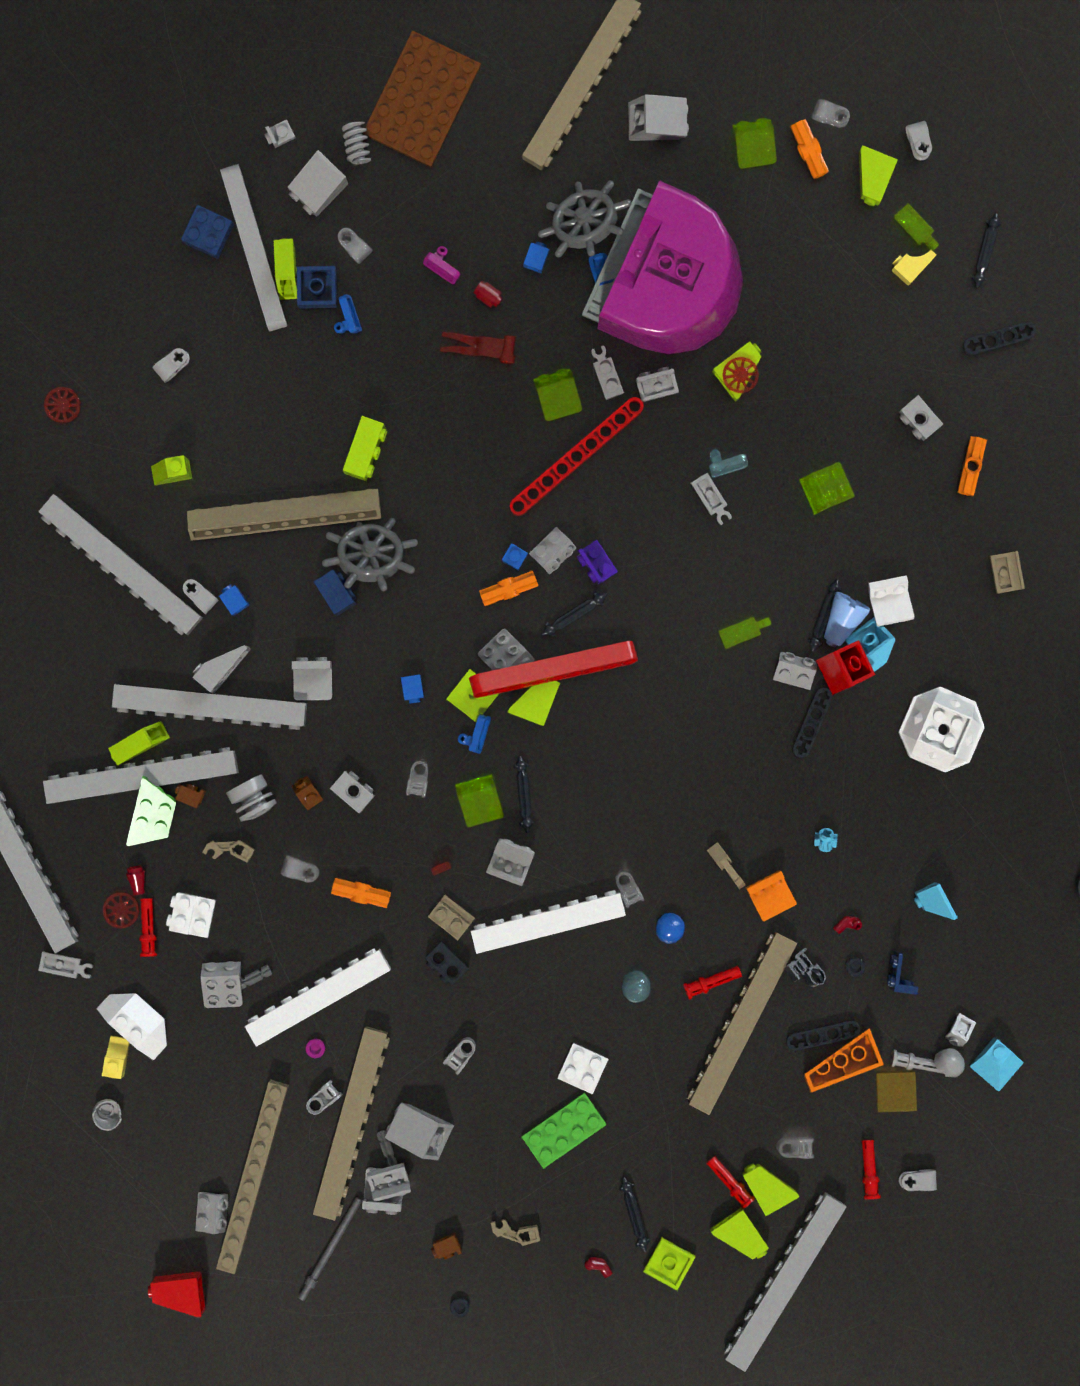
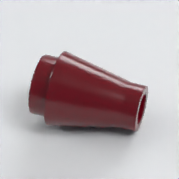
M142 866L127 868L126 876L133 890V895L144 894L145 870L142 869Z

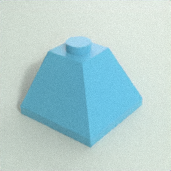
M875 617L845 640L847 645L858 640L860 641L874 672L887 663L895 642L894 636L884 626L876 625Z
M934 882L914 892L916 895L914 901L918 908L922 907L925 911L953 920L957 919L939 883Z
M994 1037L969 1067L999 1092L1024 1062Z

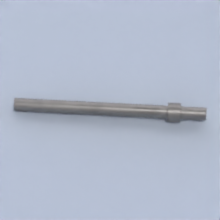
M358 1197L354 1199L312 1274L306 1278L305 1286L298 1296L300 1300L305 1301L311 1289L315 1288L320 1273L362 1203V1199Z

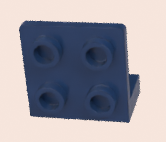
M895 951L894 955L890 957L892 974H888L887 985L894 992L917 995L918 987L914 985V982L900 979L903 953Z

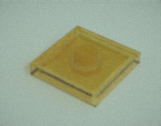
M915 1072L876 1073L878 1112L917 1111Z

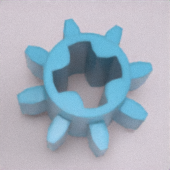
M823 828L819 833L815 832L814 846H818L820 851L829 852L833 847H837L838 835L834 834L829 828Z

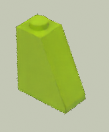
M862 145L859 151L861 199L864 200V203L875 206V204L879 205L898 159Z
M283 238L274 240L275 279L280 300L297 299V269L293 239Z
M750 341L712 371L735 402L740 398L761 358L760 348L755 343L752 345Z
M184 455L166 458L151 466L154 485L193 479L189 459Z
M553 681L532 686L509 708L508 713L544 726L560 683Z
M162 721L140 729L108 749L112 759L117 765H120L166 741L170 736Z
M753 1163L744 1168L745 1171L742 1175L766 1216L799 1198V1195L793 1188L760 1164L754 1165Z
M742 1208L710 1228L711 1233L715 1237L751 1259L756 1257L760 1259L767 1254L768 1245Z

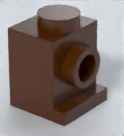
M188 783L187 786L178 784L174 794L177 795L176 800L197 809L203 800L206 790L201 789L199 792L197 791L198 787Z
M455 1233L434 1241L433 1248H431L435 1259L443 1257L445 1260L455 1255L454 1252L456 1251L458 1255L462 1254V1249Z

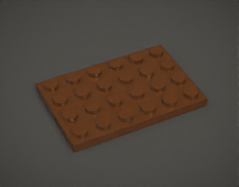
M412 31L365 127L367 131L363 132V135L432 168L481 67V63Z

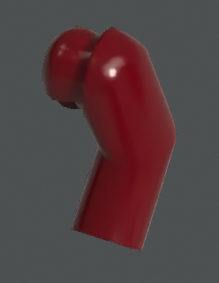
M845 916L833 929L838 934L842 933L846 928L859 930L862 928V922L858 917Z
M591 1257L585 1261V1268L587 1270H600L604 1278L613 1274L602 1258Z

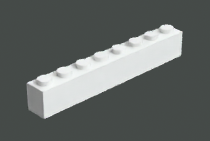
M615 890L604 893L605 896L597 898V895L585 897L586 901L578 902V899L567 902L568 906L560 907L559 904L549 906V910L541 912V909L530 911L529 916L523 917L522 914L511 916L512 920L505 922L504 919L492 921L493 925L485 926V923L475 925L474 930H471L476 954L626 916L620 892L616 893Z
M373 948L366 952V957L360 961L356 958L348 963L349 967L342 970L340 967L331 972L332 977L328 979L322 977L314 982L316 986L310 989L307 986L299 990V995L292 999L289 996L281 1001L282 1005L275 1008L273 1005L264 1010L265 1015L261 1017L255 1015L248 1019L249 1024L245 1028L255 1046L262 1044L390 971L391 967L381 950L376 951Z

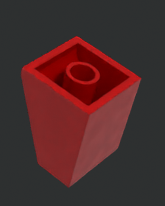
M859 640L816 660L832 695L875 675Z
M201 1271L156 1276L150 1283V1286H148V1296L152 1298V1303L195 1317H201L206 1310Z

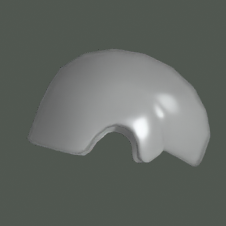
M953 1048L944 1049L935 1055L936 1069L944 1071L946 1077H958L963 1073L965 1067L964 1058L957 1050Z
M111 1099L97 1102L92 1111L95 1125L101 1130L109 1131L115 1129L121 1123V1108L117 1102Z

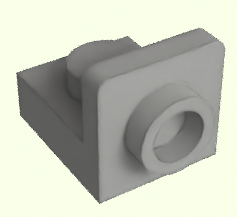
M287 119L270 128L269 126L265 127L267 133L264 135L269 145L273 143L275 148L296 138Z
M959 1013L945 1039L949 1040L954 1046L962 1047L968 1042L976 1022Z

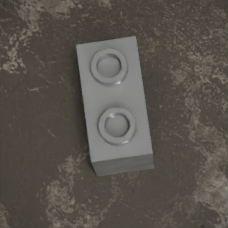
M919 395L899 411V418L905 425L909 424L913 428L912 433L919 440L922 439L924 441L943 425ZM916 415L923 416V424L916 423Z
M344 771L330 789L360 814L375 797L373 794L374 790L366 783L362 785L358 781L359 777L354 772L350 771L348 773ZM356 785L359 788L357 796L349 794L350 786Z

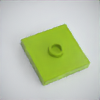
M469 669L447 697V700L477 722L478 716L485 713L499 693L475 698L469 678L476 673Z
M661 1237L643 1272L678 1290L696 1256Z

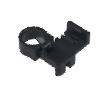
M804 948L791 958L792 962L784 970L793 982L800 979L799 975H801L810 987L816 988L824 984L826 974L818 964L813 966L804 952L807 949ZM811 972L818 976L819 983L813 981Z

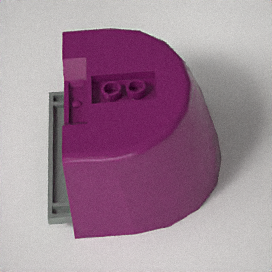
M659 181L653 195L638 189L621 226L624 233L617 235L582 316L598 322L599 330L642 349L668 355L697 350L721 335L737 312L743 286V276L736 244L717 212L696 196L662 181ZM614 279L612 283L600 285L601 282Z

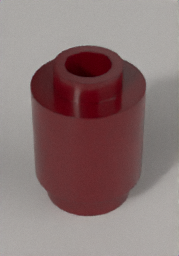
M481 281L473 292L477 295V299L490 308L493 306L497 307L503 299L501 297L502 292L488 282Z

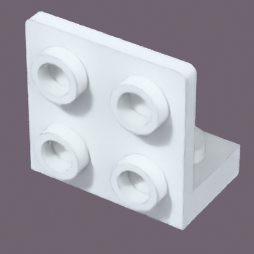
M907 575L869 583L868 593L877 626L914 619L908 593Z

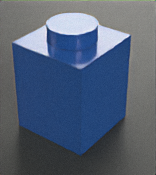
M541 242L530 244L523 264L524 268L542 274L549 254L546 244Z
M511 543L502 558V562L519 571L528 552Z
M229 585L221 590L222 594L219 597L231 615L235 616L249 606L237 586L234 585L232 587Z
M421 675L401 677L404 700H409V704L421 702L420 698H424Z

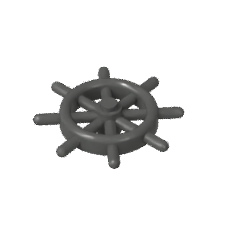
M612 180L607 181L601 191L594 189L583 190L581 182H576L574 184L576 193L567 197L560 205L552 202L546 204L548 210L555 212L552 220L553 226L540 230L538 236L544 238L556 234L561 242V245L555 252L556 257H561L568 247L577 249L587 248L588 255L594 256L595 244L601 242L610 233L616 235L624 233L622 228L615 226L617 211L631 206L632 202L626 199L615 204L613 203L612 199L607 195L614 186ZM592 202L590 206L587 208L585 203ZM600 204L606 206L604 208L596 210ZM605 216L603 221L597 219L599 217ZM566 217L573 218L571 220L565 221ZM573 227L569 234L563 231ZM582 231L584 235H578V233Z
M390 518L384 527L374 524L363 525L362 521H355L356 527L347 531L342 537L331 532L326 533L328 540L338 543L337 557L324 559L322 565L328 567L339 564L341 569L349 576L344 583L346 588H350L356 580L364 582L377 581L380 590L386 591L387 584L385 579L395 574L398 569L410 574L415 572L413 566L402 562L403 549L417 546L418 541L411 539L401 542L399 537L391 531L396 522L394 518ZM368 537H374L375 540L369 541ZM361 539L363 545L355 543L354 541ZM383 540L389 544L385 546H380ZM347 548L357 551L354 553L345 554ZM395 552L393 558L384 555V553ZM361 559V560L359 561V563L357 564V566H355L354 564H352V563L350 562V561H354V560ZM378 561L386 563L387 565L380 567Z

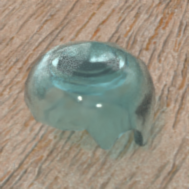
M639 971L628 973L622 981L623 995L629 1001L635 1003L646 1000L651 992L649 978Z

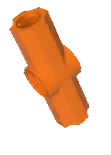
M806 119L791 125L790 128L798 143L797 147L803 161H806L813 179L827 174L829 170L821 155L820 144L813 137Z
M970 436L957 493L974 496L979 472L982 468L986 439ZM972 461L976 464L977 468L975 471L968 469V462Z
M529 571L515 578L510 577L497 582L498 584L479 590L484 606L503 599L508 600L516 597L522 592L538 587L534 572Z
M335 878L331 894L349 898L357 903H368L384 908L388 907L391 896L389 891L373 888L365 883L356 881L354 883Z

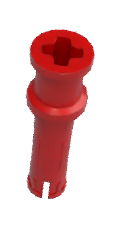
M153 898L140 899L142 935L139 937L142 950L140 957L157 956V953H155V940L157 938L153 934Z
M737 965L705 979L704 977H699L697 981L689 984L684 983L683 985L689 1000H691L693 996L701 993L706 994L711 988L741 978L742 974Z
M862 1140L865 1175L862 1179V1183L865 1185V1195L863 1197L864 1199L881 1198L878 1191V1182L880 1180L876 1176L874 1140Z
M716 1156L706 1163L730 1190V1195L738 1200L742 1209L746 1208L755 1199V1196L749 1194L744 1188L745 1185L743 1183H738Z

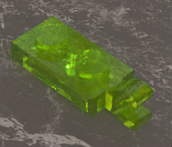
M909 203L894 216V219L919 245L924 242L932 251L939 246L938 242L931 236L934 230Z
M752 617L718 632L725 649L761 635L759 629L771 625V621L768 617L756 622L755 618Z

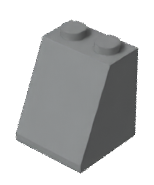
M645 94L628 102L630 141L679 140L687 136L689 130L687 123V98Z
M318 150L288 186L289 195L294 201H301L304 204L302 208L309 215L313 213L317 217L348 185L346 176Z
M401 1103L395 1110V1117L392 1123L387 1127L385 1138L422 1159L438 1160L454 1125L410 1104Z

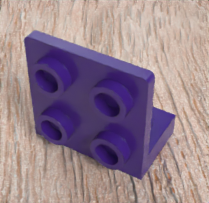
M598 540L578 550L579 555L577 559L582 567L587 566L589 569L587 574L593 583L597 581L600 584L618 572Z

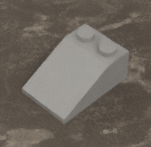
M244 645L204 664L200 663L193 671L195 675L192 678L209 692L215 693L251 648Z

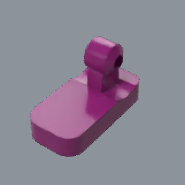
M440 246L435 254L429 252L423 264L449 283L455 284L460 277V273L443 261V258L447 255V248Z

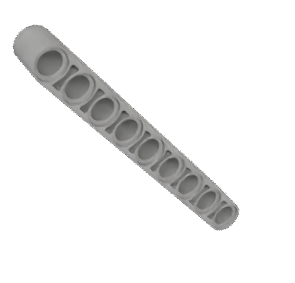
M237 164L220 169L267 328L270 332L287 327L240 166Z

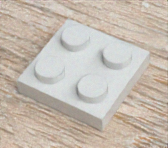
M573 1043L557 1079L593 1094L608 1058Z

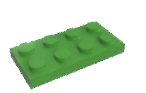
M584 1092L522 1135V1138L544 1169L607 1124Z

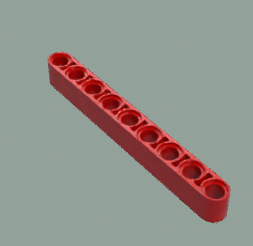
M632 397L518 494L510 503L511 512L516 516H522L638 417L643 410L642 400ZM632 402H636L640 405V409L634 412L630 410L629 405ZM623 415L626 421L623 424H618L615 421V417ZM603 427H608L611 430V434L607 437L602 436L600 430ZM588 440H594L597 446L594 449L587 448L586 442ZM574 452H579L582 455V459L578 462L573 461L571 455ZM560 464L567 466L568 470L565 474L557 472V467ZM545 477H550L553 480V484L546 487L543 485L542 480ZM529 490H537L539 493L538 497L530 499L527 495ZM522 502L524 509L520 512L513 509L514 503Z
M626 641L475 674L469 678L473 696L480 698L630 665L637 662L638 657L633 641Z

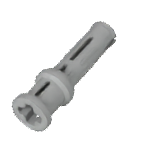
M897 1050L892 1051L891 1067L896 1065L906 1067L907 1070L917 1068L946 1074L944 1071L936 1069L935 1061L932 1059L915 1057L913 1053L905 1054L899 1053Z

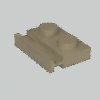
M1018 551L989 556L996 594L1025 589Z
M446 895L443 896L428 916V918L457 940L460 939L475 919V917Z

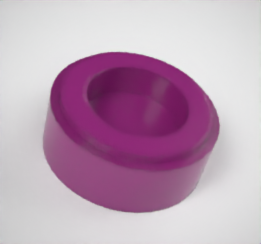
M311 1039L306 1045V1053L311 1058H319L325 1052V1044L320 1039Z

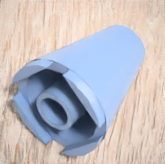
M837 592L834 596L824 634L826 643L835 648L837 645L841 646L869 614L870 608L858 600L851 599L846 594Z

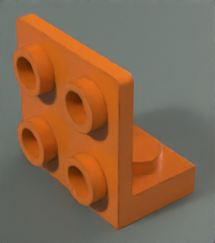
M780 870L745 887L762 921H766L797 904Z

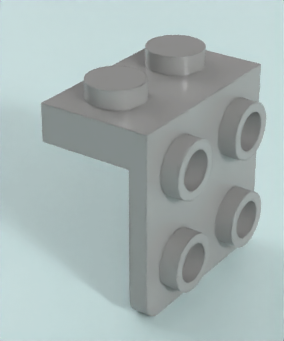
M502 629L478 653V656L492 670L530 663L535 660L506 629Z
M305 657L296 658V661H292L295 700H330L332 698V661H327V657H316V661H308V658Z
M499 839L486 873L522 886L535 852L527 846L516 845L511 840Z
M209 962L202 964L201 985L204 1006L206 1008L242 1006L241 962Z
M367 1168L362 1209H366L368 1213H378V1210L386 1211L385 1213L390 1215H396L397 1212H401L403 1196L391 1197L384 1201H373L367 1173L382 1168Z

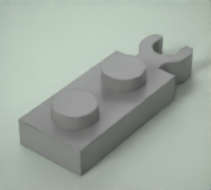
M601 346L602 354L597 355L595 350L592 349V356L598 361L593 363L604 397L607 400L622 395L624 392L612 358H605L606 348Z
M708 473L691 482L709 514H717V522L720 525L723 524L721 521L722 515H726L729 520L732 519L731 514L728 511H724L723 508L727 506V503Z
M43 951L38 971L77 978L79 973L84 978H91L90 974L85 973V968H93L94 965L91 963L80 965L81 959Z

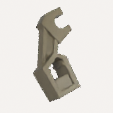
M241 840L231 842L212 841L206 845L202 853L207 854L209 849H213L215 854L212 858L216 859L224 851H230L231 855L249 862L255 849ZM238 844L245 847L241 855L234 852L233 849Z
M717 842L707 851L721 870L725 868L739 890L744 887L745 883L730 865L732 861Z
M502 1219L503 1226L500 1228L496 1227L495 1221L491 1222L492 1231L497 1237L502 1236L518 1242L522 1246L540 1241L537 1225L521 1227L518 1231H514L506 1219ZM528 1231L530 1239L523 1240L519 1234Z

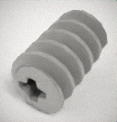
M352 122L342 127V130L346 132L343 137L347 140L344 144L346 147H349L345 150L346 154L349 155L347 161L352 164H362L371 161V158H365L366 155L370 154V151L364 150L365 147L369 146V143H363V140L368 138V136L362 135L363 132L367 131L366 128H361V125L365 124V122Z

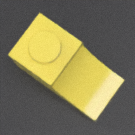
M930 250L925 255L912 257L908 254L904 257L900 255L892 263L895 266L892 272L909 286L934 259L936 254Z
M110 1036L102 1076L117 1079L124 1077L130 1044L124 1037Z

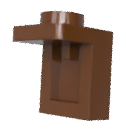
M308 776L298 779L292 785L296 796L307 811L323 801L322 796Z

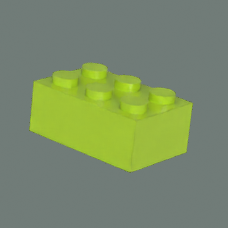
M364 416L361 417L343 468L344 474L364 481L372 477L375 468L372 465L374 459L378 460L381 452L379 447L380 441L384 442L387 435L384 423Z

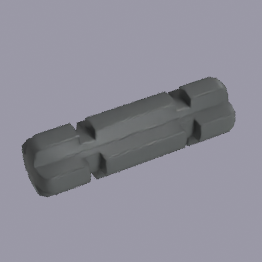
M265 965L261 967V970L257 969L245 975V978L241 977V990L246 988V985L250 986L262 980L263 977L272 975L271 968Z
M381 1130L377 1132V1138L380 1141L384 1158L387 1159V1167L397 1165L396 1157L393 1156L394 1151L391 1142L385 1138L386 1130Z

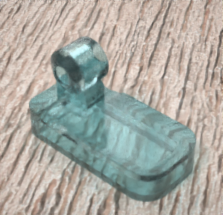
M718 450L710 452L712 464L709 465V470L712 478L748 466L745 454L722 461Z

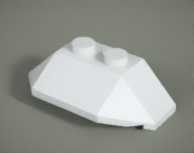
M136 993L109 994L97 1008L110 1026L137 1050L154 1060L167 1046L165 1019Z

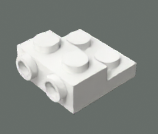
M178 892L176 896H172L170 907H173V913L168 915L166 926H170L169 931L208 938L216 900Z

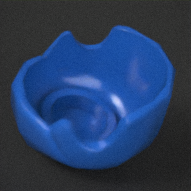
M674 913L662 915L656 924V935L662 942L667 944L676 943L682 938L685 931L684 921L679 915Z

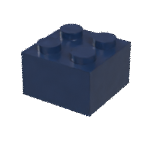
M197 205L181 240L184 244L219 259L234 227V223L221 215Z
M335 266L297 267V306L299 309L337 308V269Z
M331 570L314 581L334 615L338 616L356 605L354 600L357 597L352 589H347L344 586L346 580L341 572L336 573V571Z

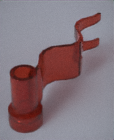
M442 332V336L462 341L471 345V347H441V352H455L470 356H488L500 358V363H515V336L505 335L504 339Z

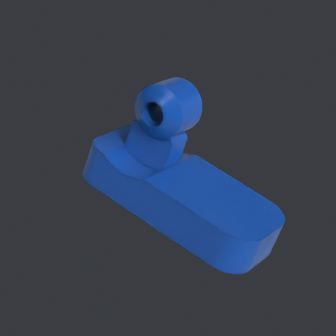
M605 253L589 257V265L595 284L607 259ZM614 279L601 282L600 285L612 283Z
M348 294L340 296L339 302L345 321L336 323L334 330L337 333H344L349 330L350 333L354 334L362 331L351 296Z
M480 714L473 736L460 734L458 742L468 745L469 751L480 754L491 718Z

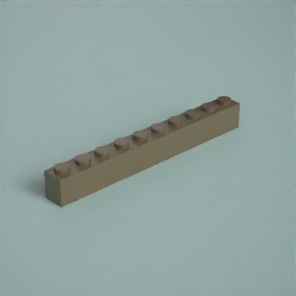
M616 0L522 155L523 160L540 170H543L544 167L548 168L553 160V157H551L554 150L558 151L563 143L561 140L563 135H568L573 125L571 122L574 117L578 118L583 110L581 108L583 102L589 101L593 93L591 89L594 85L598 86L603 77L600 74L603 69L607 70L612 63L611 56L613 53L617 54L622 46L620 41L624 36L627 37L632 30L630 25L633 20L637 21L642 13L640 10L641 3L636 0Z
M378 489L348 491L337 494L329 493L320 496L312 495L303 498L271 500L260 503L253 502L243 505L235 504L226 507L187 511L188 532L191 541L381 519Z
M777 932L774 935H769L766 941L768 945L766 951H761L757 959L759 962L757 968H753L749 974L748 979H750L748 986H743L739 994L741 996L739 1003L735 1002L732 1007L731 1013L733 1015L730 1021L726 1020L722 1027L724 1031L722 1037H717L713 1045L715 1048L713 1054H709L704 1064L707 1066L704 1072L700 1071L696 1078L698 1084L695 1089L691 1088L687 1096L689 1105L710 1115L797 945L795 941Z
M367 1026L364 1028L313 1215L334 1221L337 1216H341L344 1206L340 1204L342 1197L346 1198L349 1187L345 1185L347 1178L351 1179L354 1168L351 1167L352 1160L356 1161L359 1149H356V1145L363 1138L364 1131L361 1130V1127L368 1120L369 1112L366 1109L368 1104L372 1105L374 1093H371L373 1085L377 1086L380 1075L376 1073L378 1067L382 1068L385 1056L381 1055L383 1048H388L390 1038L387 1037L388 1032Z
M274 1080L268 1082L216 1267L217 1270L235 1274L238 1269L288 1091V1084Z

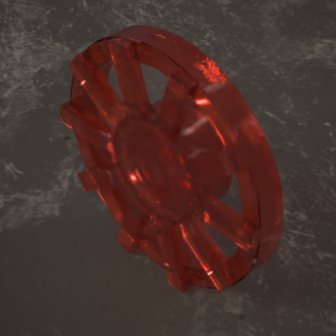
M736 357L725 365L722 376L724 384L729 390L735 393H746L757 384L759 372L752 360L745 357ZM742 360L741 367H738L736 361ZM745 361L750 364L747 368H744ZM731 363L734 364L735 370L729 368ZM753 366L755 372L748 373V370ZM726 370L732 372L733 375L726 376ZM755 375V380L749 379L748 376ZM733 378L734 380L728 384L726 379ZM745 381L752 383V385L748 388ZM735 382H737L736 389L731 387ZM740 383L743 384L744 390H739Z
M58 387L51 390L44 401L46 414L57 423H68L74 420L80 411L81 405L78 395L66 387ZM61 390H64V391H65L63 397H61V394H60V391H61ZM57 392L58 399L52 396V394ZM68 392L73 394L69 399H66ZM49 398H52L55 403H48ZM75 398L77 404H70V401ZM48 406L55 407L52 410L48 411ZM70 407H77L75 413L70 410ZM57 410L58 412L54 418L51 414ZM66 412H69L73 416L67 419ZM60 413H63L64 420L58 419Z
M124 892L115 893L105 901L103 915L109 925L120 929L127 928L137 920L139 905L132 895ZM122 895L128 897L124 903H122ZM115 896H119V903L114 900ZM131 899L134 902V904L127 906V903ZM110 900L114 903V907L107 905ZM136 907V912L129 911L130 908ZM106 909H112L113 912L107 914ZM128 914L135 915L134 919L131 920ZM115 915V919L111 922L108 917ZM124 917H125L130 923L124 925ZM118 918L121 919V925L115 924Z

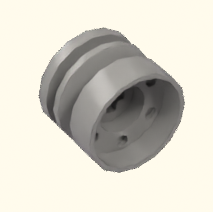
M262 774L226 793L232 804L241 802L242 806L236 810V813L243 810L246 811V814L239 817L241 822L255 819L268 812L277 804L275 799L266 802L265 799L273 794L271 792L262 794L261 791L268 786Z

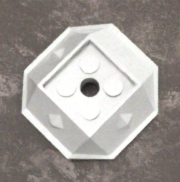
M937 687L912 698L898 733L910 758L942 772H948L970 762L984 730V724L975 701L945 688ZM941 724L947 726L948 730L945 735H941L938 731V727Z

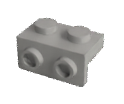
M664 367L658 369V373L651 374L649 371L639 374V377L636 378V383L642 402L679 393L674 369Z
M555 527L529 554L548 574H551L558 569L567 557L573 554L576 546Z
M780 652L773 680L810 690L816 673L817 662L808 657L795 656L790 652Z
M404 1163L367 1173L374 1202L384 1201L395 1196H403L411 1192L410 1181Z
M198 1192L195 1231L210 1234L224 1233L226 1231L228 1194Z

